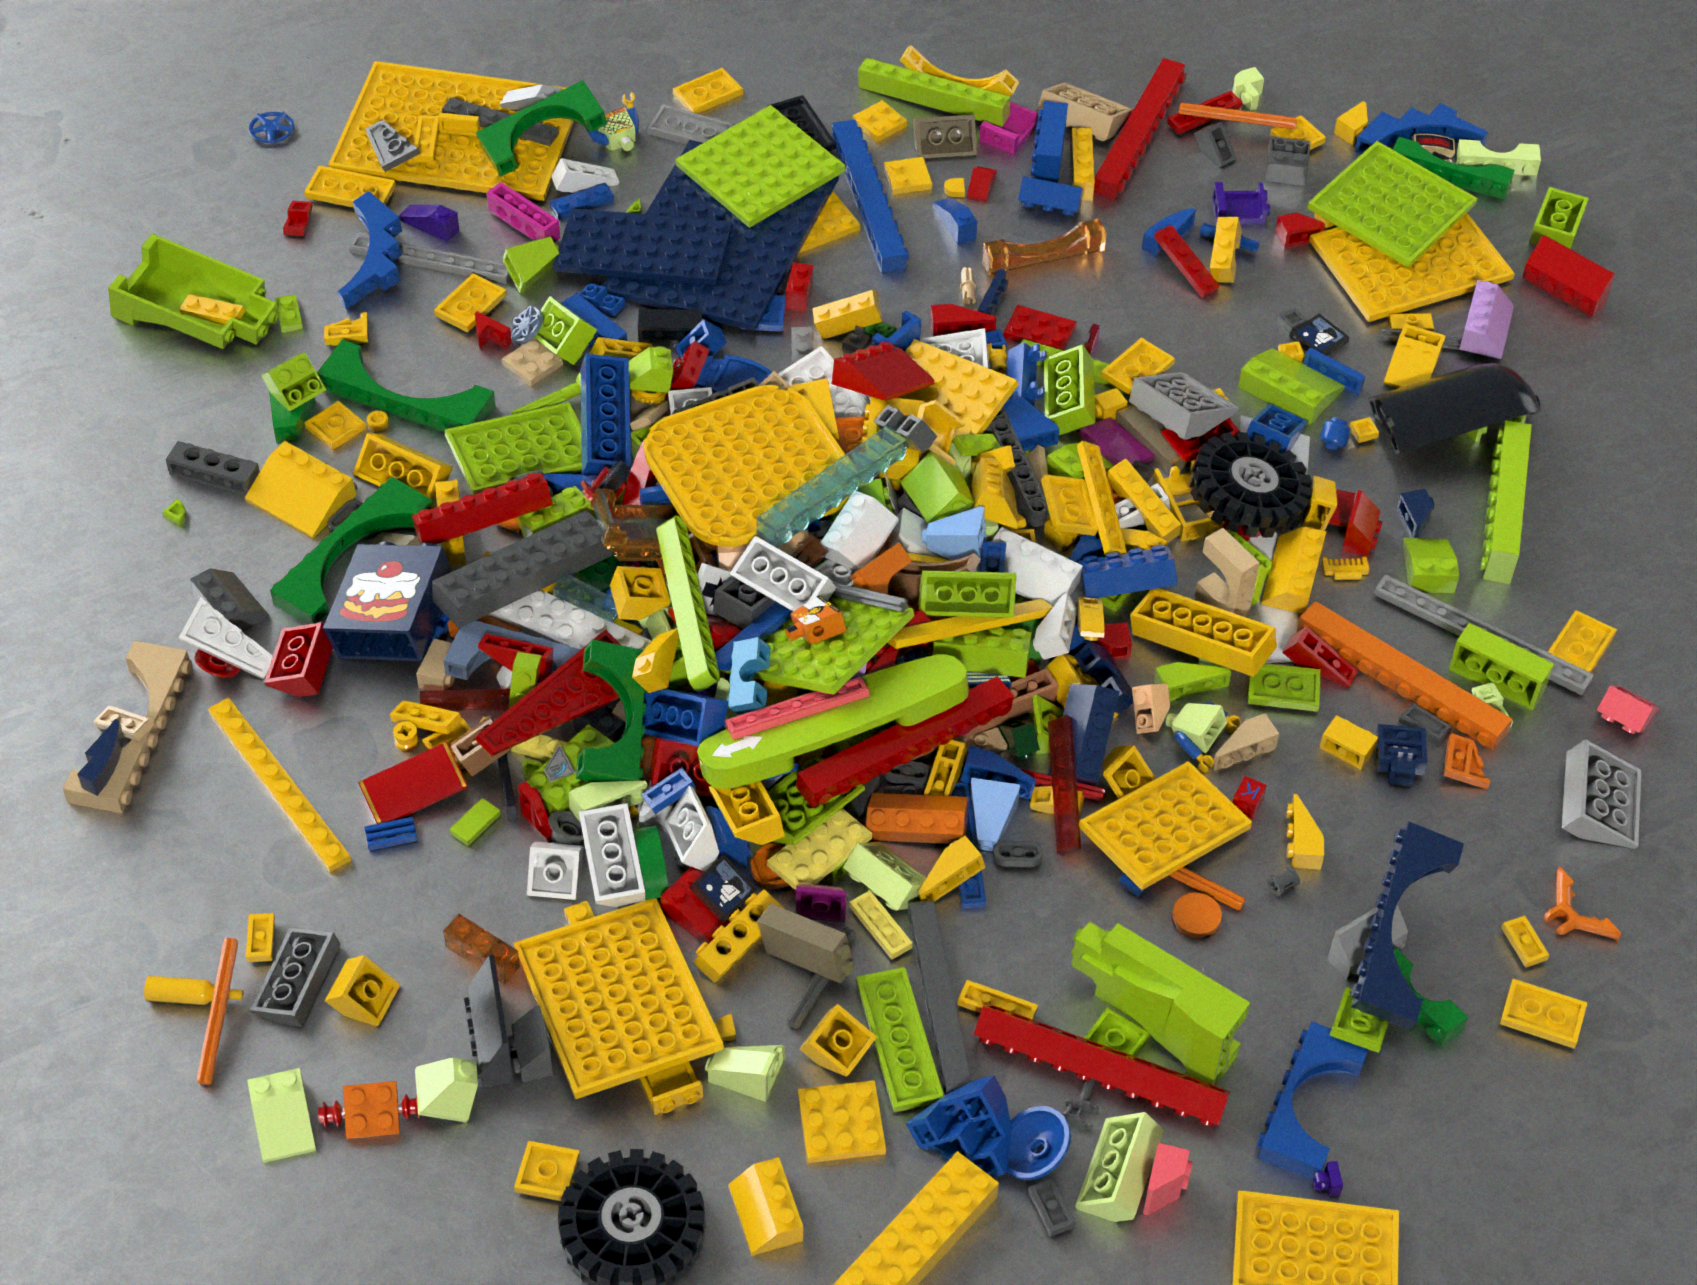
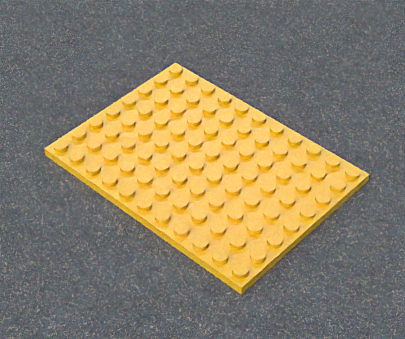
M374 61L328 166L330 168L386 179L483 193L488 192L502 182L526 199L545 201L552 182L551 176L560 161L574 121L556 118L539 122L558 128L559 135L551 146L519 138L514 150V158L518 169L501 177L480 146L477 136L440 133L439 129L434 162H413V158L385 172L365 130L371 125L384 120L399 135L405 137L410 144L414 145L419 115L438 116L439 113H442V108L450 97L512 115L518 111L500 107L506 92L541 84ZM554 86V87L562 88V90H564V89L567 88V87Z

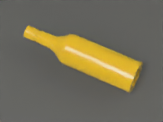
M149 975L145 981L144 998L146 1001L207 1005L212 1002L215 985L206 979ZM230 989L228 999L243 1000L244 991Z

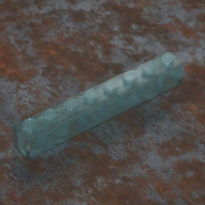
M885 426L757 517L756 533L776 548L783 543H787L798 532L804 531L809 524L816 519L822 518L827 511L837 507L841 501L851 496L854 490L857 491L863 485L869 484L874 477L887 471L892 464L901 461L906 454L907 440L889 426Z

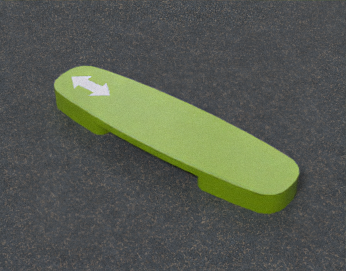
M936 654L861 676L869 689V697L735 740L732 739L728 730L725 729L705 739L699 745L697 753L702 775L712 787L731 789L787 773L795 766V756L847 739L890 721L896 720L902 726L915 725L954 707L968 697L967 670L954 656Z

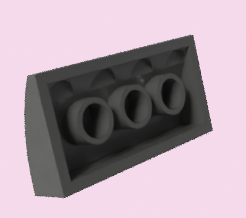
M290 927L250 1008L251 1013L274 1022L302 1027L339 949L340 942L335 933Z

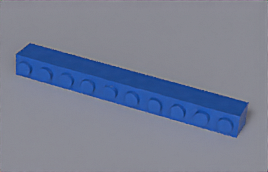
M855 119L832 123V138L836 142V151L840 161L845 165L846 171L844 173L881 273L906 269V261L909 260L908 250L903 247L902 234H898L897 221H893L891 206L888 207L887 194L883 193V185L881 179L878 180L877 168L872 165V155L867 152V142L862 139V129L858 127Z

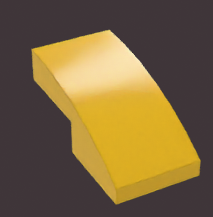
M1057 786L1034 787L1030 808L1054 815L1081 816L1084 795L1082 791L1059 792Z

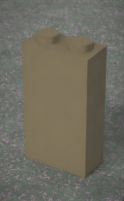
M770 904L757 920L766 953L838 983H842L846 976L852 973L854 962L846 933L774 904Z

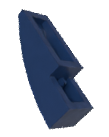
M117 719L110 724L85 752L88 762L77 774L81 787L96 796L107 785L120 759L124 734L120 721Z

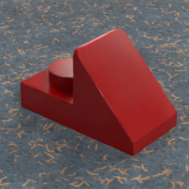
M980 166L974 167L967 198L987 202L997 176V170Z
M478 311L474 313L479 349L489 340L505 348L512 344L511 329Z

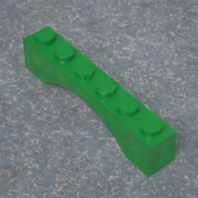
M1398 137L1393 148L1394 151L1455 186L1505 200L1511 186L1515 171L1496 164L1489 166L1454 164L1434 156L1418 142Z

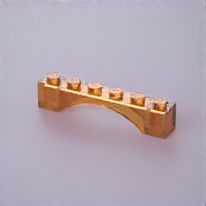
M1100 219L1081 222L1065 234L1042 243L1016 244L1004 239L983 243L982 263L988 275L996 274L998 269L1010 271L1105 250L1107 232Z

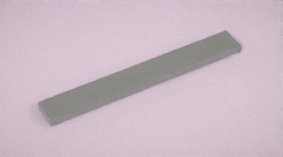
M356 234L349 247L350 253L366 256L369 248V236ZM400 242L398 243L401 256L393 261L467 277L474 273L488 281L507 284L510 278L504 263Z

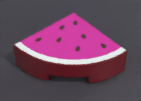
M1096 324L1091 326L1088 332L1090 333L1089 340L1084 345L1089 354L1092 353L1099 340L1100 326Z

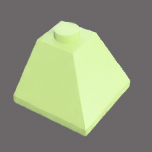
M449 1058L417 1066L415 1073L418 1115L466 1123L469 1120L478 1087L476 1061Z

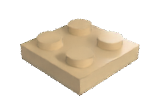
M532 338L502 358L503 365L529 386H533L563 366V359L536 338Z

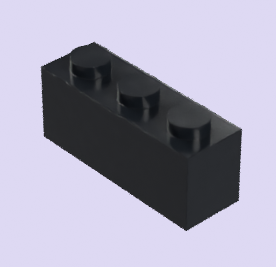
M639 309L638 342L679 343L703 320L702 310Z

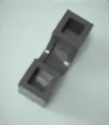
M889 405L885 407L874 421L889 439L921 453L929 449L937 438V435L922 419L911 414L905 417L899 409Z

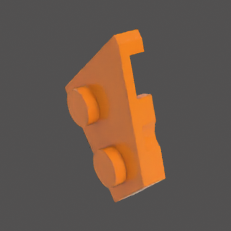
M1451 733L1447 742L1443 776L1483 789H1487L1490 785V779L1485 778L1482 771L1484 764L1481 757L1477 754L1478 749L1474 740Z

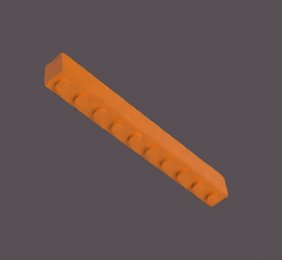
M1314 601L1300 616L1297 632L1307 626L1361 672L1368 674L1381 684L1398 692L1401 696L1406 697L1418 706L1436 715L1439 719L1454 726L1460 732L1474 738L1480 744L1494 750L1508 734L1512 718L1317 601Z

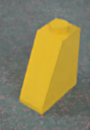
M1314 475L1311 488H1313L1312 497L1304 512L1301 527L1305 526L1324 531L1337 507L1335 481Z

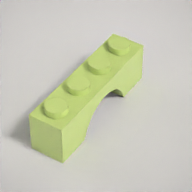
M1459 139L1456 151V164L1464 166H1489L1496 164L1515 170L1514 174L1537 176L1541 163L1540 147L1538 144L1519 143L1513 151L1498 153L1485 148L1480 141Z

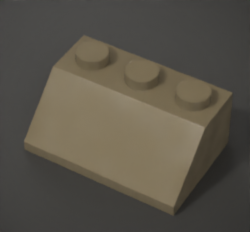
M975 115L915 118L913 120L917 157L940 158L977 155Z

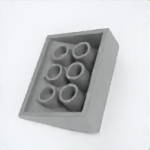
M1184 372L1134 378L1129 402L1135 405L1138 410L1146 412L1153 420L1161 422L1165 428L1173 430L1182 439L1202 436L1239 410V407Z
M1586 739L1566 752L1562 829L1581 839L1632 849L1638 848L1641 770Z

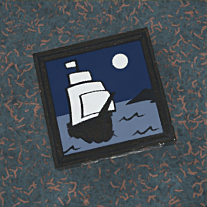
M1320 313L1292 330L1289 334V338L1294 342L1299 341L1304 350L1308 351L1311 347L1326 356L1349 342V336Z
M724 854L689 886L722 924L757 891L752 883Z

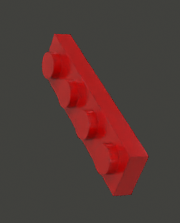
M1229 91L1198 105L1238 110L1242 108L1243 102L1232 91ZM1177 113L1167 118V124L1179 135L1214 119Z
M1172 225L1155 233L1154 238L1201 298L1218 291L1220 285Z

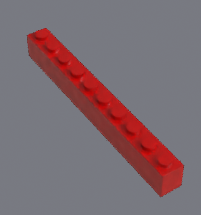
M1166 58L1162 59L1094 177L1095 194L1115 200L1119 192H1123L1126 180H1130L1133 168L1138 166L1140 155L1143 156L1145 153L1146 144L1151 143L1153 132H1157L1160 120L1165 118L1167 107H1171L1173 97L1178 95L1180 84H1184L1187 73H1184L1185 64Z
M996 676L969 689L968 697L963 702L912 726L897 724L798 772L796 788L811 808L819 804H825L831 798L839 794H845L859 784H866L872 778L880 774H886L900 764H907L918 755H925L933 748L945 745L959 735H966L973 728L980 725L984 726L992 719L1008 714L1012 708L1014 695L1001 679Z
M990 1003L983 1005L973 1034L980 1037L979 1041L988 1045L997 1043L1004 1046L1003 1050L1009 1053L1018 1054V1052L1027 1054V1059L1037 1063H1042V1060L1051 1063V1067L1061 1072H1066V1070L1076 1073V1077L1089 1081L1091 1078L1100 1081V1085L1110 1090H1115V1087L1125 1091L1124 1094L1131 1098L1139 1099L1141 1096L1149 1099V1103L1159 1108H1164V1106L1174 1109V1113L1183 1117H1189V1114L1198 1117L1200 1123L1208 1126L1220 1124L1231 1091Z

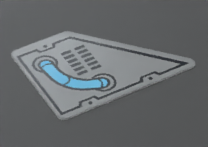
M561 746L557 747L544 769L550 782L574 773Z

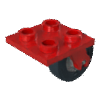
M619 461L610 469L604 467L591 485L584 480L581 482L584 496L593 504L598 502L602 512L611 519L613 516L618 520L622 517L617 507L613 504L627 486L624 480L628 476L630 468L624 462Z

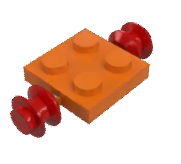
M397 1081L343 1086L344 1108L341 1107L337 1100L333 1106L328 1107L323 1102V1107H318L319 1123H324L325 1128H327L329 1122H334L339 1127L342 1122V1116L345 1118L347 1140L400 1135L399 1113H402L406 1120H409L413 1114H416L421 1119V1115H418L417 1094L413 1099H410L405 1094L402 1101L398 1102Z

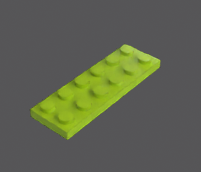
M901 967L856 976V984L869 1029L877 1036L873 1043L893 1112L932 1105L942 1098L944 1094L906 968Z

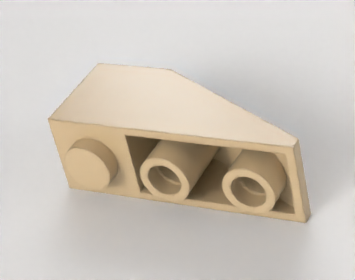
M1266 713L1245 720L1215 754L1212 767L1214 771L1228 768L1242 760H1250L1261 753H1269L1277 747L1279 733Z

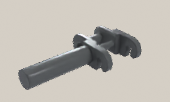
M1095 1079L1085 1080L1078 1101L1073 1099L1065 1101V1105L1068 1107L1066 1112L1061 1114L1068 1122L1072 1123L1073 1127L1086 1131L1092 1130L1093 1124L1088 1123V1125H1085V1120L1080 1119V1116L1084 1110L1094 1113L1098 1112L1099 1106L1094 1105V1107H1091V1102H1089L1096 1082ZM1072 1109L1078 1110L1077 1115L1071 1114Z

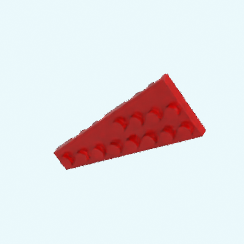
M606 629L593 639L621 645ZM586 645L480 732L475 740L491 756H494L620 697L605 680L595 674L583 671L584 649L587 647Z

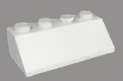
M1001 527L991 541L1006 543L1005 573L1017 574L1015 593L1030 600L1043 599L1054 607L1063 594L1068 593L1071 596L1080 582L1082 565Z
M757 536L753 538L730 572L732 577L792 612L819 595L828 601L836 589V586L827 576Z
M628 804L579 812L596 904L623 908L645 901V889Z

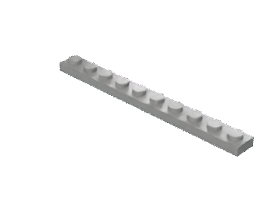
M1386 574L1375 588L1374 595L1458 636L1462 634L1468 623H1471L1554 663L1549 680L1580 695L1584 694L1593 679V674Z

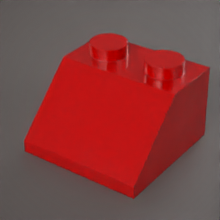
M1361 490L1357 491L1342 551L1368 558L1370 549L1375 550L1378 537L1374 535L1375 533H1380L1383 521L1379 520L1381 511Z

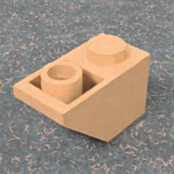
M1168 684L1132 687L1137 734L1159 731L1170 709Z

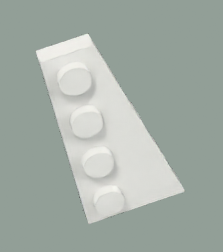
M203 598L199 599L179 636V640L263 680L266 678L273 656L253 639L245 635L236 625L229 622L219 611L207 604Z

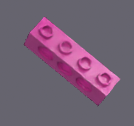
M502 182L486 192L488 211L533 241L550 236L554 243L560 239L558 219Z

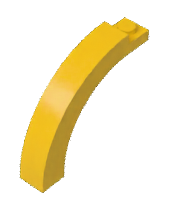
M912 45L906 48L899 60L908 69L1006 96H1011L1019 84V81L1006 69L992 77L982 79H968L951 75L931 64Z

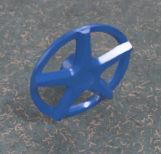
M284 111L282 113H258L249 124L250 135L263 143L280 142L288 138L294 130L293 120ZM268 116H277L274 120H268L265 118ZM285 118L289 121L291 127L280 125L279 123ZM258 120L263 123V126L253 129L254 124ZM280 130L288 131L285 136L274 139ZM264 131L268 135V140L258 138L255 134Z

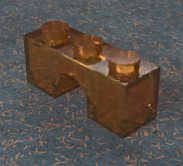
M458 914L443 930L445 946L464 959L473 954L483 964L489 955H494L498 981L503 984L520 968L518 950L461 914Z

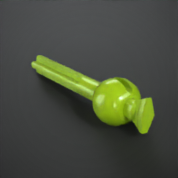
M580 373L575 383L511 411V414L557 405L580 395Z

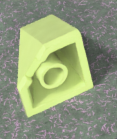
M785 1046L724 1047V1050L715 1052L714 1056H710L707 1060L705 1071H708V1082L766 1102L785 1061Z

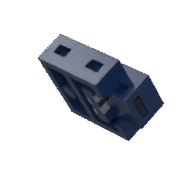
M1378 724L1375 735L1378 737L1375 748L1376 771L1388 772V784L1412 786L1415 775H1425L1428 763L1426 728Z

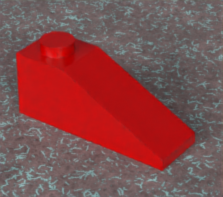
M954 304L931 305L930 307L932 337L984 328L986 332L996 330V316Z
M1307 626L1292 635L1282 651L1297 666L1321 669V677L1346 688L1351 685L1358 672L1353 665Z
M487 633L478 643L480 650L510 671L513 669L517 652L541 655L537 683H541L552 673V647Z

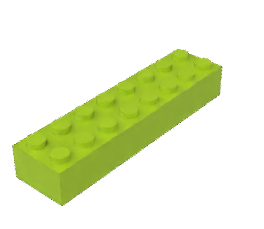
M1506 420L1503 429H1498L1496 441H1499V443H1494L1492 456L1496 457V459L1492 460L1491 472L1494 475H1491L1489 488L1492 491H1489L1487 504H1490L1491 507L1487 508L1485 518L1489 522L1486 523L1484 529V536L1487 540H1484L1482 553H1484L1485 557H1482L1480 570H1484V580L1510 584L1520 552L1532 424Z

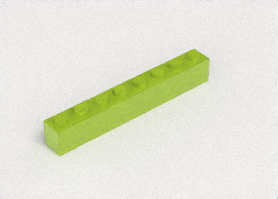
M866 58L858 69L859 88L960 116L975 115V120L986 121L1003 127L1010 116V96Z

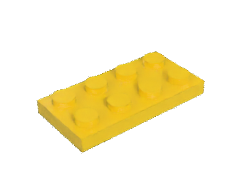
M319 165L306 187L304 195L308 199L354 208L353 201L369 191L386 205L396 187V183L392 179Z

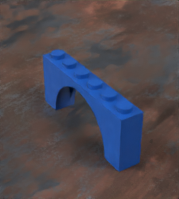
M1312 1021L1309 1029H1303L1298 1041L1302 1045L1300 1051L1294 1050L1290 1064L1294 1066L1292 1071L1286 1070L1282 1081V1085H1285L1284 1091L1278 1090L1273 1103L1277 1108L1275 1113L1269 1112L1265 1122V1126L1269 1128L1266 1134L1261 1132L1256 1145L1260 1149L1258 1159L1310 1180L1316 1179L1315 1173L1323 1170L1330 1148L1314 1140L1301 1127L1293 1110L1292 1096L1301 1084L1317 1075L1344 1073L1359 1077L1369 1050L1329 1036L1331 1028Z

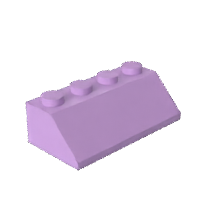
M1477 280L1460 350L1498 359L1502 358L1514 305L1499 285Z

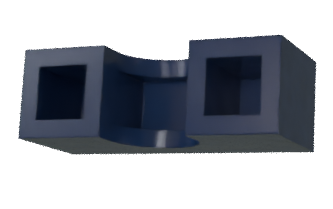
M1090 641L1074 655L1084 674L1093 677L1102 687L1120 691L1115 712L1122 714L1134 703L1132 689L1106 647Z

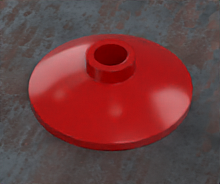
M200 649L195 653L196 664L213 676L233 677L240 672V668Z

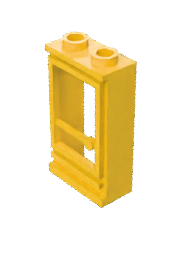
M1195 460L1191 461L1190 472ZM1173 466L1170 469L1169 477L1163 478L1159 468L1154 469L1152 485L1158 483L1169 497L1170 511L1181 523L1180 541L1211 535L1223 528L1224 521L1219 525L1211 520L1214 511L1207 513L1209 518L1185 522L1178 506L1191 503L1198 504L1200 501L1191 499L1176 503L1173 496L1192 491V488L1189 487L1190 472L1179 475V467Z

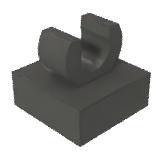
M856 326L855 330L850 331L842 341V348L852 352L864 350L871 342V336L864 333V328Z

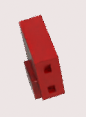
M694 341L685 351L682 358L678 357L674 361L670 391L691 389L697 383L710 349Z

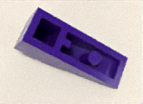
M409 205L398 216L400 221L445 242H448L460 231L458 213L442 205Z

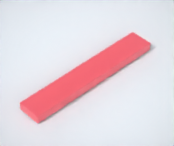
M858 677L848 680L835 694L814 691L724 720L725 726L732 739L735 740L869 697L870 693L862 678Z

